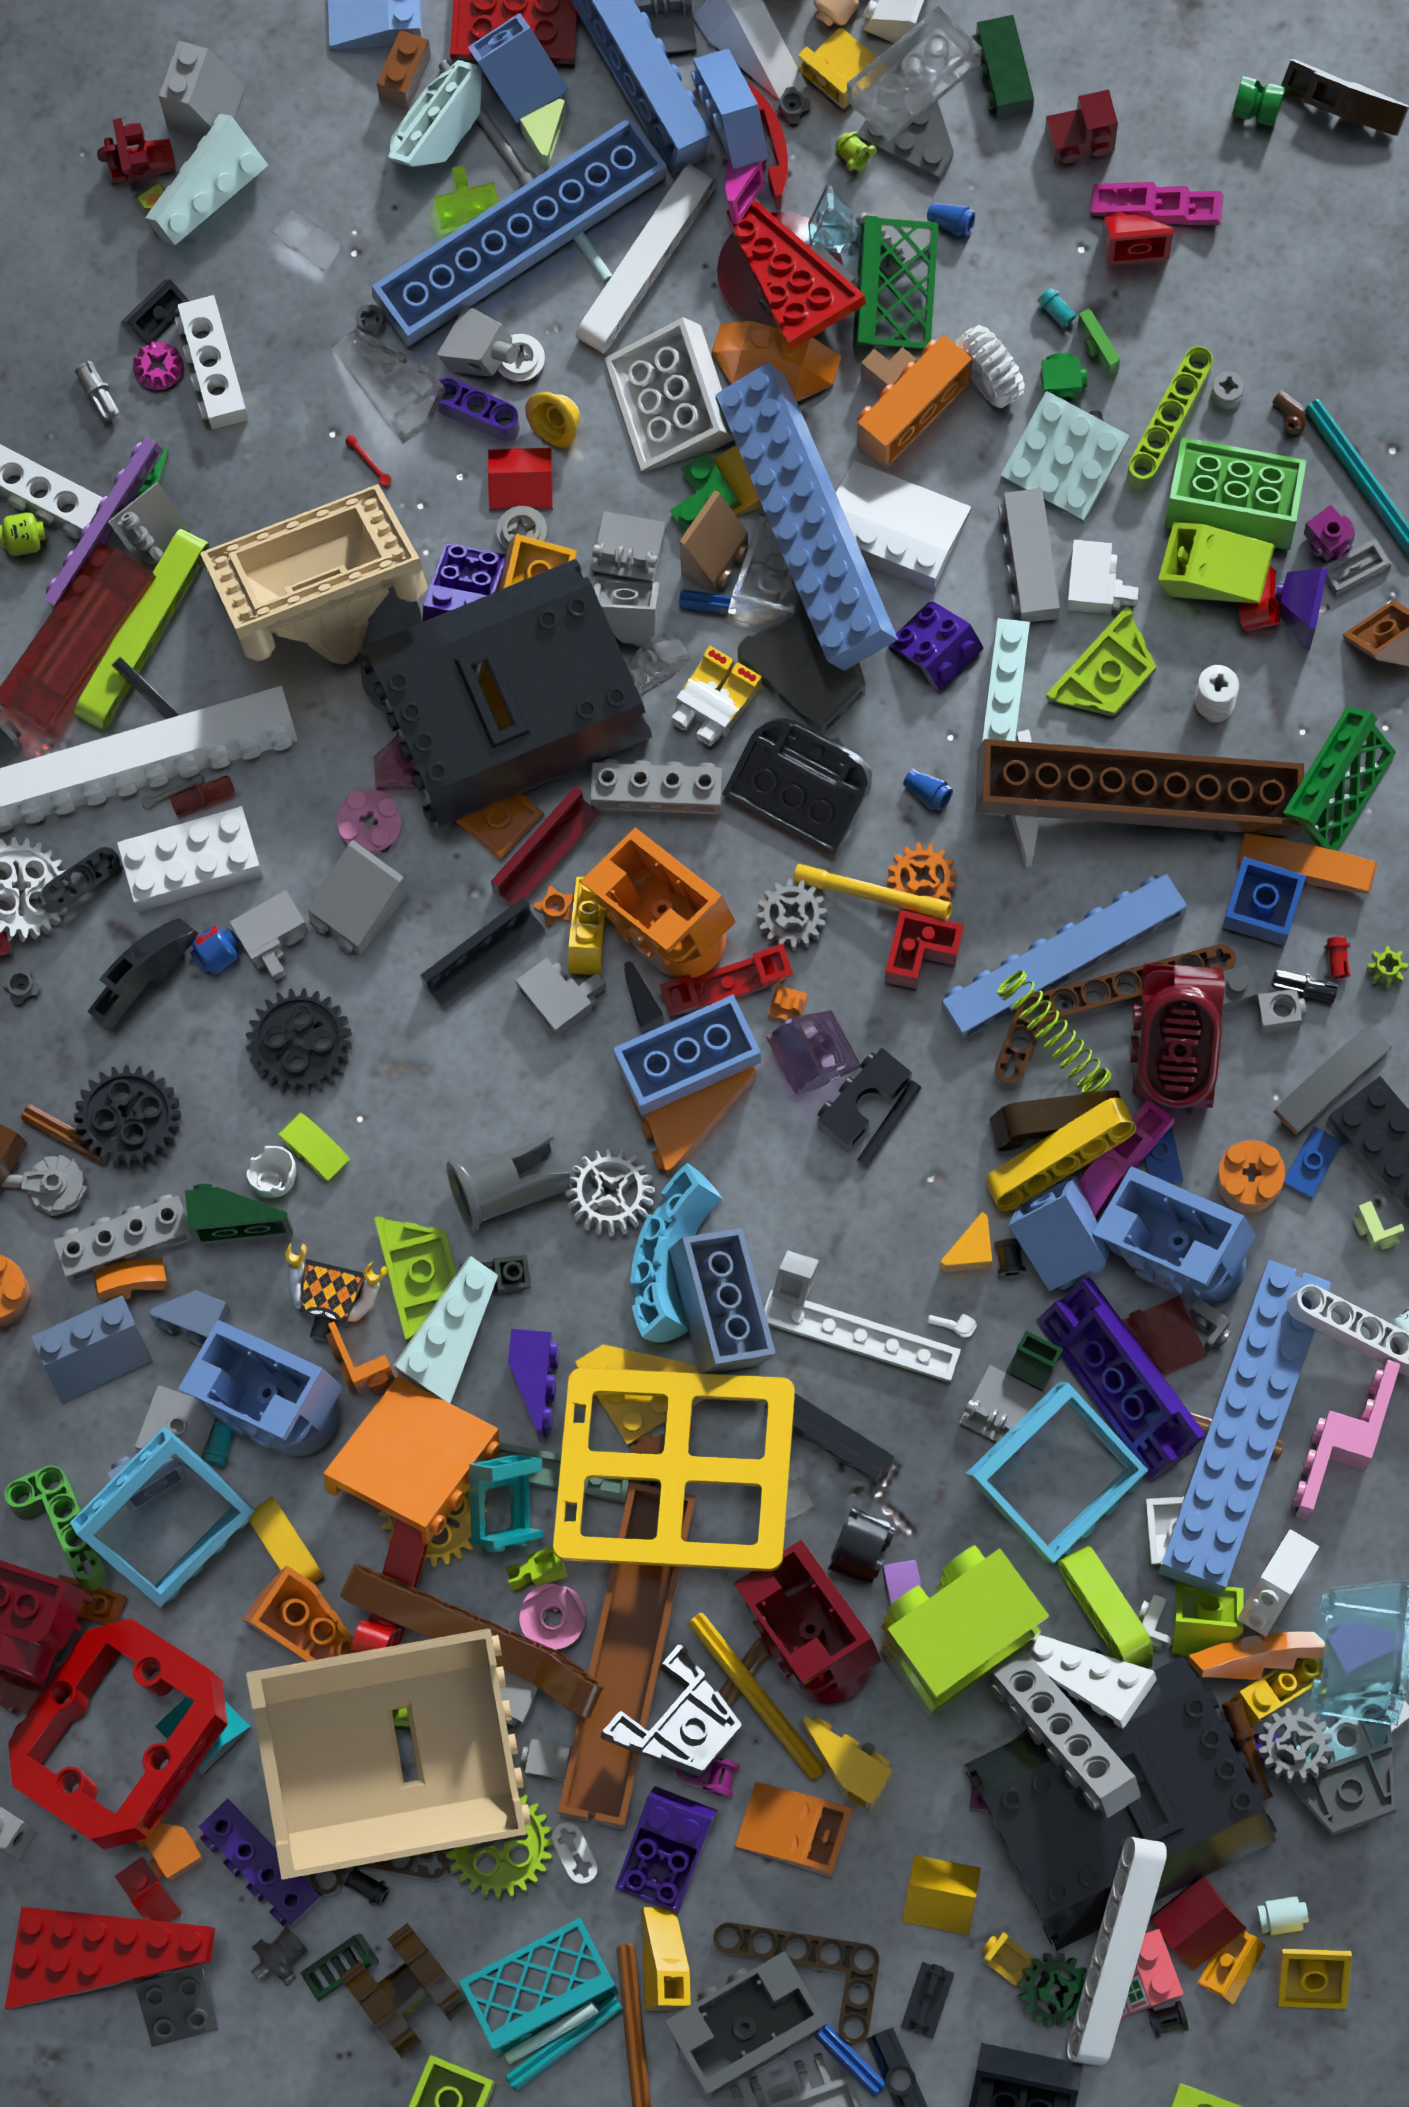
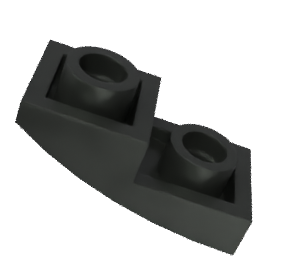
M527 1255L494 1258L491 1262H481V1264L498 1275L491 1296L531 1288Z

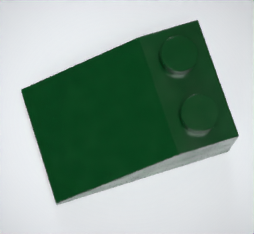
M198 1184L193 1186V1190L185 1191L188 1230L195 1244L294 1234L288 1213L219 1187L213 1188L212 1184Z

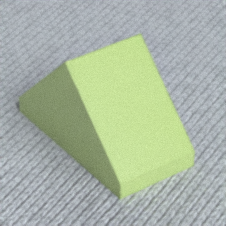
M557 99L520 119L522 134L542 167L547 169L550 167L566 115L565 100Z

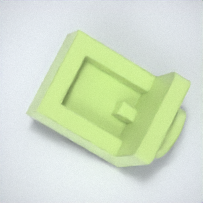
M1371 1201L1358 1206L1354 1223L1360 1236H1366L1371 1249L1380 1246L1383 1250L1400 1242L1399 1238L1402 1237L1405 1231L1402 1224L1384 1231Z

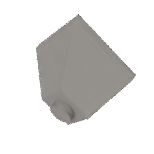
M596 579L594 590L613 634L622 643H630L633 646L655 644L659 582Z

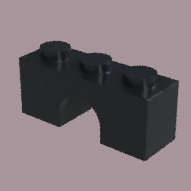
M883 1048L876 1055L873 1052L868 1054L860 1065V1068H862L861 1072L855 1078L852 1076L848 1077L838 1090L841 1093L834 1102L828 1100L817 1114L820 1117L818 1119V1129L847 1153L869 1129V1120L857 1109L858 1101L866 1095H878L891 1104L912 1079V1072Z

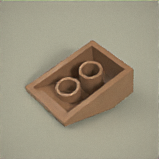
M717 491L712 493L679 541L681 575L714 594L719 586L723 588L732 576L731 568L736 561L742 562L750 549L748 545V532L722 495Z

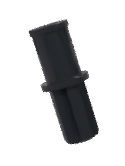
M1279 970L1274 972L1271 982L1274 989L1282 991L1297 989V993L1301 995L1300 998H1315L1332 1004L1335 1001L1338 990V983L1318 980L1310 977V974H1306L1304 977Z

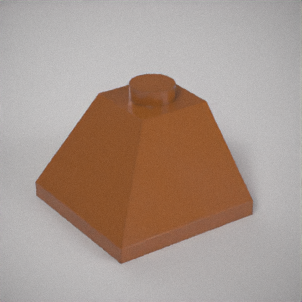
M1395 600L1342 634L1346 641L1376 660L1409 666V609Z

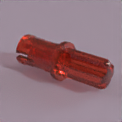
M225 775L200 786L199 783H196V787L173 796L171 795L169 798L178 816L202 805L207 807L208 802L233 793L234 786L231 778Z

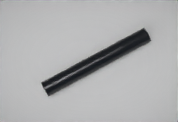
M121 656L113 662L111 666L165 719L180 716Z
M912 1080L909 1082L857 1159V1162L862 1166H869L922 1088L918 1083Z

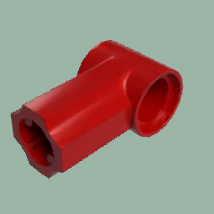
M1271 566L1268 569L1260 604L1241 603L1239 606V619L1246 631L1277 625L1280 622V608L1275 599L1276 570Z

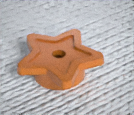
M549 886L544 899L534 903L533 906L538 911L544 913L547 927H550L558 920L571 922L572 914L569 907L574 900V894H562L557 892L553 886ZM555 904L559 906L556 910L552 908Z

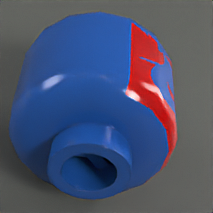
M211 926L192 942L193 950L190 954L204 973L210 971L217 974L238 959L239 954L236 946L240 942L230 928L223 931L219 926Z

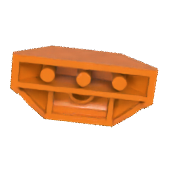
M753 321L720 324L712 349V356L731 384L769 362L785 373L797 402L824 389L833 387L842 358L840 354L814 338H810L789 351L779 328Z

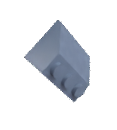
M123 1295L31 1336L45 1370L62 1403L153 1362Z

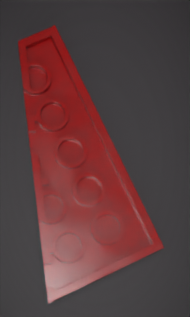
M755 199L738 225L732 224L730 211H726L727 221L789 351L866 304L865 295Z
M21 1907L5 2009L14 2010L21 2008V2006L34 2003L40 2004L48 2002L50 1999L86 1993L119 1985L122 1982L134 1979L148 1978L151 1975L163 1972H174L211 1963L216 1928Z

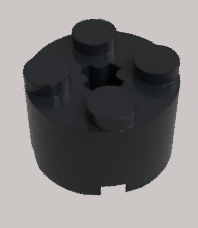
M852 1507L848 1515L850 1516L848 1524H844L831 1556L832 1562L828 1565L827 1569L865 1585L867 1581L872 1583L874 1578H877L884 1561L878 1558L881 1551L885 1552L886 1548L890 1546L896 1529L890 1527L889 1521Z

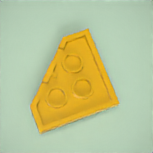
M603 1344L575 1361L577 1368L700 1374L696 1366L691 1363ZM600 1393L595 1395L628 1447L633 1444L635 1439L650 1434L667 1422L668 1399L666 1397ZM695 1399L692 1403V1407L704 1399Z

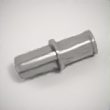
M87 361L88 368L84 362L75 369V373L86 390L85 396L88 400H92L103 420L111 421L118 416L119 410L108 392L109 386L102 381L93 362Z

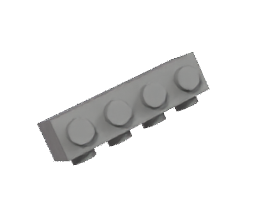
M1038 488L1005 492L1003 504H998L1000 524L1006 523L1007 534H1002L1004 553H1010L1012 564H1007L1008 582L1014 583L1016 594H1011L1013 613H1019L1020 621L1026 622L1058 619L1060 605L1043 490Z
M603 759L600 763H593L591 806L596 810L721 814L722 768L716 767L712 763H699L695 767L684 766L680 762L652 765L649 761L637 760L633 761L632 764H619L617 760Z
M164 1195L156 1198L153 1201L154 1204L147 1207L133 1206L125 1209L122 1212V1216L113 1219L109 1217L99 1218L91 1223V1227L80 1231L78 1228H73L62 1232L59 1235L60 1238L53 1241L69 1283L93 1276L94 1271L103 1267L137 1260L192 1240L193 1238L188 1230L187 1216L179 1196Z

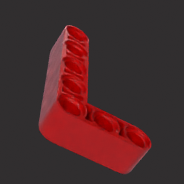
M397 1519L382 1574L417 1588L429 1543L426 1545L422 1542L421 1531ZM371 1612L367 1619L359 1623L352 1641L351 1652L357 1653L400 1645L405 1627Z

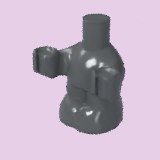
M285 1927L272 1943L269 1944L260 1939L252 1946V1949L260 1957V1963L251 1970V1973L259 1981L270 1972L277 1974L278 1978L287 1986L296 1978L290 1964L306 1954L308 1950L300 1939L288 1927Z

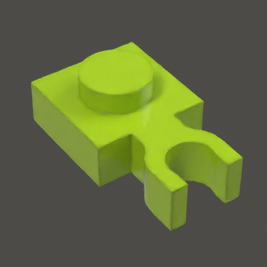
M553 1546L526 1555L528 1563L523 1565L513 1564L505 1567L510 1578L508 1582L513 1591L525 1587L532 1581L535 1587L567 1577L564 1560L556 1556Z

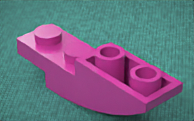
M1147 1100L1132 1117L1136 1125L1135 1133L1129 1139L1096 1158L1079 1181L1095 1219L1108 1207L1130 1167L1136 1168L1174 1124V1118L1150 1100Z

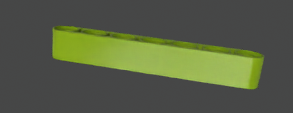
M182 529L176 532L80 696L74 710L75 716L103 730L108 727L132 686L111 665L121 656L139 674L202 566L203 560L200 553L208 550L210 543Z

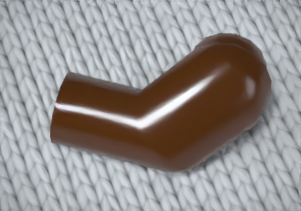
M1281 390L1275 396L1272 403L1285 412V430L1292 435L1300 434L1305 427L1304 407Z

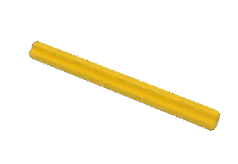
M698 1613L688 1622L689 1627L810 1780L819 1777L825 1771V1767L704 1613Z

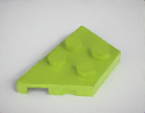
M1128 606L1120 612L1046 693V699L1114 717L1156 671L1155 662L1147 651L1145 640L1141 631L1138 630L1132 617L1133 613Z
M378 1216L374 1220L405 1340L408 1341L412 1339L457 1272L446 1230L422 1227L409 1222L402 1223L387 1220L384 1217Z

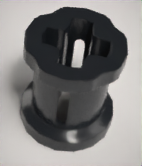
M1017 1238L994 1242V1248L998 1250L1000 1269L997 1271L998 1277H1014L1026 1274V1267L1023 1266L1022 1246Z
M1181 2000L1176 2001L1175 2006L1160 2010L1147 2009L1155 2039L1161 2038V2034L1179 2029L1183 2032L1189 2031L1187 2017Z

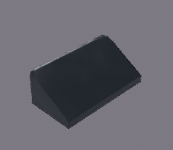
M165 279L121 323L143 344L148 345L175 319L174 317L180 314L178 304L189 302V300L171 279Z

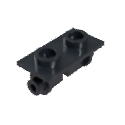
M922 1962L901 2028L932 2039L934 2038L955 1974L954 1972L945 1970L944 1967L936 1964L930 1965Z

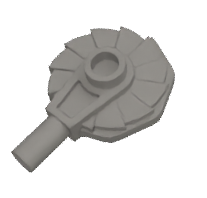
M62 1155L58 1157H44L45 1160L33 1166L34 1170L32 1172H23V1175L9 1174L1 1186L22 1188L27 1192L32 1206L51 1216L76 1209L88 1188L83 1185L84 1174L82 1170L80 1171L77 1163L73 1159L70 1161Z

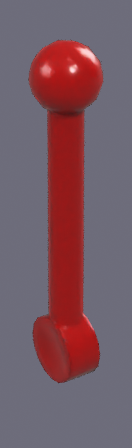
M348 435L345 439L346 445L355 449L379 477V484L382 487H389L392 483L391 476L386 473L383 474L358 445L356 436Z

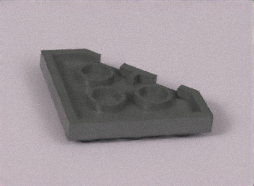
M901 60L858 134L860 140L868 147L874 145L878 152L939 182L954 155L951 141L929 73Z

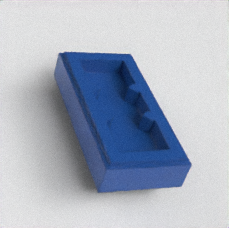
M1171 1126L1146 1155L1144 1161L1148 1174L1175 1184L1183 1182V1176L1173 1127Z
M1313 1126L1287 1173L1283 1185L1311 1200L1343 1141Z

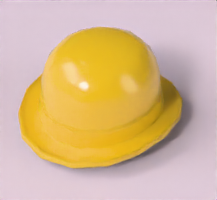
M539 392L529 397L525 405V413L528 423L534 432L543 440L556 447L566 448L572 445L576 438V428L580 422V413L576 404L564 395H554L549 392Z

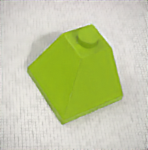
M1176 1581L1172 1626V1654L1188 1657L1193 1653L1229 1642L1241 1635L1244 1624L1238 1621L1237 1618L1244 1607V1588L1226 1586L1222 1596H1218Z

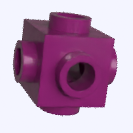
M1330 505L1306 523L1304 535L1309 540L1308 545L1312 552L1318 557L1322 556L1328 563L1334 557L1341 559L1352 550L1355 528L1347 516L1343 515L1341 517L1336 509Z

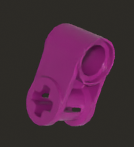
M717 1757L700 1777L697 1775L685 1777L676 1767H673V1775L678 1783L684 1786L700 1789L716 1796L732 1798L733 1792L730 1789L735 1771L739 1770L740 1764ZM721 1771H724L722 1783L719 1784Z

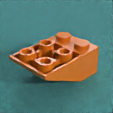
M755 1782L735 1847L832 1878L852 1817L853 1808L822 1798Z

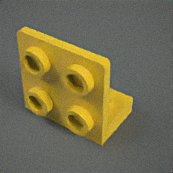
M838 28L815 52L806 46L798 54L799 72L843 110L885 69V64L843 28Z

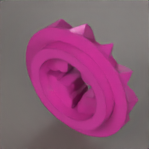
M151 341L144 348L140 347L138 354L133 358V371L136 379L149 389L162 390L169 388L180 379L183 372L184 364L181 354L176 346L173 347L165 341L162 343ZM150 358L157 361L163 358L166 372L159 368L151 370L153 365Z

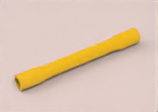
M798 864L794 872L795 883L799 884L802 880L805 881L806 886H814L818 889H828L914 911L920 915L948 921L952 912V903L928 896H917L831 874L826 870Z

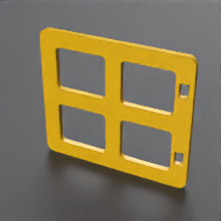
M598 1368L575 1369L568 1379L553 1542L556 1556L564 1561L751 1571H774L778 1569L783 1561L795 1401L793 1383L789 1379L780 1377ZM600 1393L666 1397L668 1399L664 1451L661 1454H637L589 1450L590 1422L594 1395ZM701 1398L766 1402L768 1404L764 1457L756 1460L691 1456L688 1450L693 1401ZM575 1406L586 1407L585 1423H573ZM589 1478L658 1481L661 1484L656 1538L653 1540L583 1536L581 1534L586 1480ZM690 1483L760 1487L762 1489L758 1542L754 1545L683 1541L681 1535L686 1486ZM566 1504L577 1505L576 1522H564Z

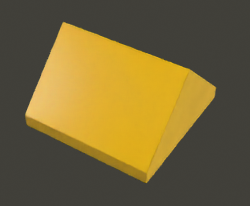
M914 1855L902 1923L969 1936L981 1867Z
M1282 1949L1278 1953V2007L1347 2009L1352 1952Z

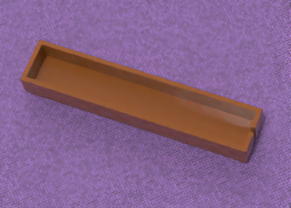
M630 1482L618 1538L653 1540L656 1538L661 1488ZM686 1493L681 1539L688 1542L697 1500L695 1495ZM612 1563L588 1671L590 1675L604 1685V1688L591 1717L578 1716L557 1811L559 1817L589 1823L590 1816L595 1817L596 1825L626 1831L642 1755L607 1742L600 1738L602 1731L620 1711L644 1729H648L683 1567Z

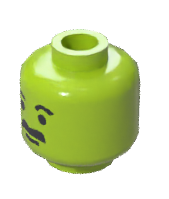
M29 512L6 516L3 519V525H0L2 550H7L11 556L36 553L40 550V541L46 540L43 521L37 522L34 514Z

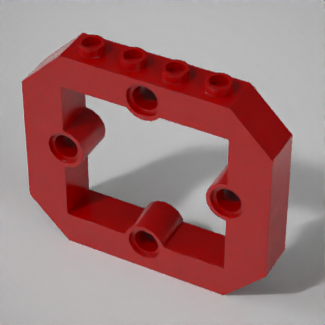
M132 1618L87 1630L83 1637L75 1642L72 1652L66 1661L56 1669L51 1682L44 1692L34 1700L31 1710L24 1720L15 1727L13 1735L8 1741L12 1787L103 1850L149 1838L228 1725L223 1680L209 1668ZM121 1654L135 1664L132 1673L133 1678L149 1694L155 1697H163L174 1689L194 1703L165 1744L155 1743L145 1751L142 1757L145 1773L117 1813L114 1814L95 1801L98 1792L97 1785L80 1769L66 1767L55 1774L43 1766L42 1763L70 1723L80 1718L86 1712L89 1702L88 1698L116 1658ZM159 1671L157 1676L151 1680L152 1675ZM70 1695L68 1701L63 1704L64 1699ZM168 1760L167 1765L160 1769L162 1763ZM79 1783L77 1790L72 1793L73 1787Z

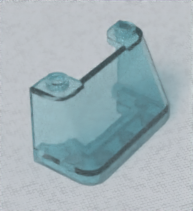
M1396 1580L1332 1587L1329 1589L1328 1594L1322 1593L1319 1613L1325 1614L1327 1626L1322 1673L1320 1679L1314 1678L1311 1699L1317 1700L1316 1713L1397 1726L1406 1696L1409 1677V1581Z

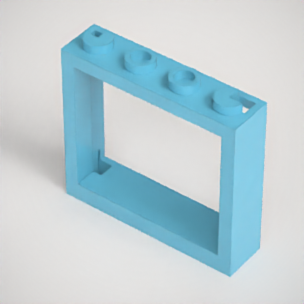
M1058 1382L965 1475L1045 1562L1055 1563L1072 1553L1073 1548L1071 1546L1079 1538H1087L1096 1529L1097 1525L1095 1522L1103 1514L1108 1516L1114 1512L1121 1503L1119 1499L1127 1491L1131 1493L1139 1487L1138 1484L1143 1480L1142 1476L1148 1469L1068 1382ZM1066 1403L1126 1469L1047 1546L991 1485L988 1479Z
M164 1426L81 1510L70 1524L82 1540L161 1608L166 1602L173 1600L178 1595L180 1587L189 1578L195 1577L200 1573L204 1563L213 1554L220 1552L225 1547L228 1538L237 1529L243 1528L255 1511L245 1497ZM175 1453L228 1500L232 1506L153 1585L95 1533Z

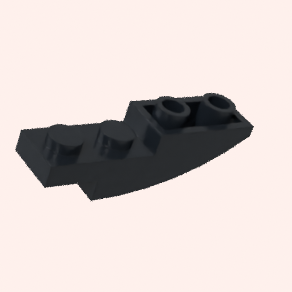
M177 918L142 937L128 948L101 976L99 980L106 985V988L87 1012L108 1029L112 1030L138 995L143 992L144 987L151 979L160 985L199 933L183 920Z

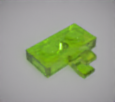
M464 165L452 168L453 180L457 191L433 197L441 230L467 224L499 203L494 182L469 188Z

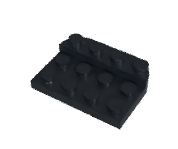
M776 718L753 732L722 795L835 856L865 798L869 796L872 785V770L859 755L792 719Z

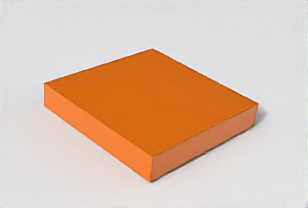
M519 794L460 819L455 823L499 861H502L544 816V812L522 794Z

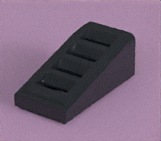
M628 961L624 964V973L639 1030L643 1035L663 1024V1012L634 964Z

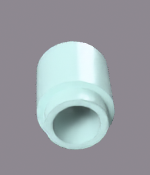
M1297 1896L1265 1901L1264 1905L1257 1906V1916L1262 1934L1270 1933L1272 1936L1302 1931L1303 1923L1309 1922L1306 1903H1299Z

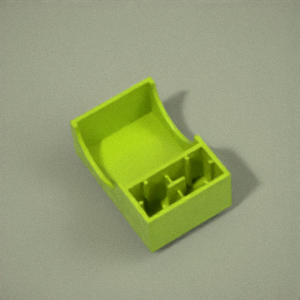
M976 1545L968 1548L942 1568L944 1574L939 1577L941 1582L935 1587L938 1593L929 1598L921 1586L918 1585L886 1608L888 1612L884 1616L886 1622L881 1625L886 1634L879 1654L926 1719L991 1674L990 1669L1034 1643L1041 1632L1037 1625L1049 1617L1046 1610L1000 1548L987 1558L982 1555Z

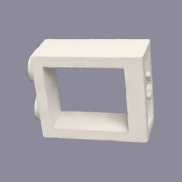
M1290 1529L1255 1586L1237 1620L1266 1637L1319 1546Z

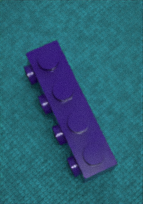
M228 1798L198 1826L204 1833L200 1837L201 1841L213 1853L219 1849L227 1857L222 1863L235 1877L242 1873L250 1881L246 1888L259 1902L264 1897L273 1906L269 1913L282 1926L288 1922L295 1928L323 1901V1898L302 1876L281 1879L276 1848Z

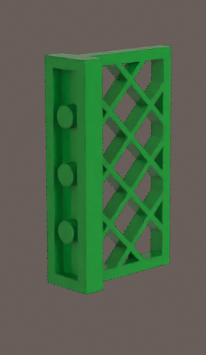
M865 215L860 219L856 283L858 290L865 295L866 304L855 311L853 345L924 349L931 341L938 239L937 222L878 218V216ZM882 226L894 227L902 238L892 247H889L881 238ZM902 227L912 229L906 233ZM916 229L930 230L929 244L922 250L909 237ZM904 240L917 253L905 265L892 251ZM882 246L886 252L880 256ZM927 249H929L928 258L924 254ZM888 254L900 267L889 279L879 270L880 261ZM918 257L928 266V273L920 282L907 268ZM902 271L915 285L904 296L891 284V281ZM880 278L884 283L878 288ZM927 280V289L925 290L922 284ZM885 286L898 299L887 311L877 301L878 293ZM917 288L926 298L925 307L918 313L905 300ZM900 303L913 316L901 328L889 315ZM877 309L882 314L878 319H876ZM924 312H925V321H923V320L920 318V315L923 314ZM885 317L896 332L889 339L875 338L876 324ZM915 320L924 329L923 342L911 341L903 332ZM900 335L903 340H893V339H894L896 336Z
M1350 706L1345 708L1283 812L1289 820L1298 822L1318 847L1338 851L1396 753L1375 726L1378 719L1372 712ZM1380 748L1383 753L1377 763H1375L1376 749ZM1366 752L1365 767L1360 768L1361 754ZM1365 774V783L1361 790H1359L1360 776ZM1350 779V792L1345 794V780ZM1349 801V810L1344 816V802ZM1334 806V820L1329 821V807ZM1333 828V837L1328 843V829Z

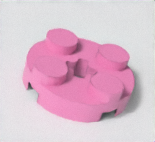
M368 789L351 792L341 804L337 813V828L346 845L348 846L354 840L373 855L380 853L381 850L389 845L392 846L397 841L401 832L402 819L396 801L378 790ZM368 815H373L374 820L378 821V824L371 825L370 829H365L361 819L366 818Z
M552 1583L543 1584L533 1589L525 1597L520 1609L519 1623L524 1636L557 1651H562L573 1646L580 1639L582 1633H584L586 1629V1609L582 1599L574 1590ZM552 1609L554 1613L559 1611L562 1613L563 1616L559 1618L560 1624L553 1626L552 1623H544L543 1620L547 1618V1610Z

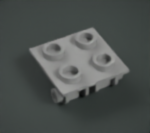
M897 194L870 214L878 216V218L920 221ZM865 212L856 218L858 224L848 231L858 244L860 219L867 215ZM882 226L881 238L889 247H892L902 238L894 227ZM902 227L906 233L912 229ZM916 229L909 237L922 250L929 244L930 231L928 229ZM906 240L892 250L904 265L917 254ZM882 246L880 256L886 252ZM889 254L880 261L879 268L887 277L900 269Z
M158 482L108 521L141 569L147 564L156 567L164 554L163 551L167 549L179 529L186 532L190 530Z
M603 511L597 544L593 548L592 557L594 558L591 571L654 582L666 522Z
M989 1365L972 1399L969 1400L959 1423L998 1442L1046 1393ZM1022 1446L1016 1451V1453L1020 1452Z

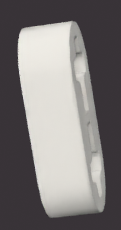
M566 1822L558 1825L552 1833V1841H554V1847L570 1879L578 1885L590 1884L598 1875V1866L581 1830L573 1823ZM567 1830L569 1834L575 1832L577 1835L573 1839L576 1851L572 1853L566 1844L560 1845L558 1843L562 1838L561 1832ZM580 1855L584 1864L591 1863L592 1865L588 1869L589 1876L583 1878L581 1874L575 1875L573 1873L577 1869L574 1857Z

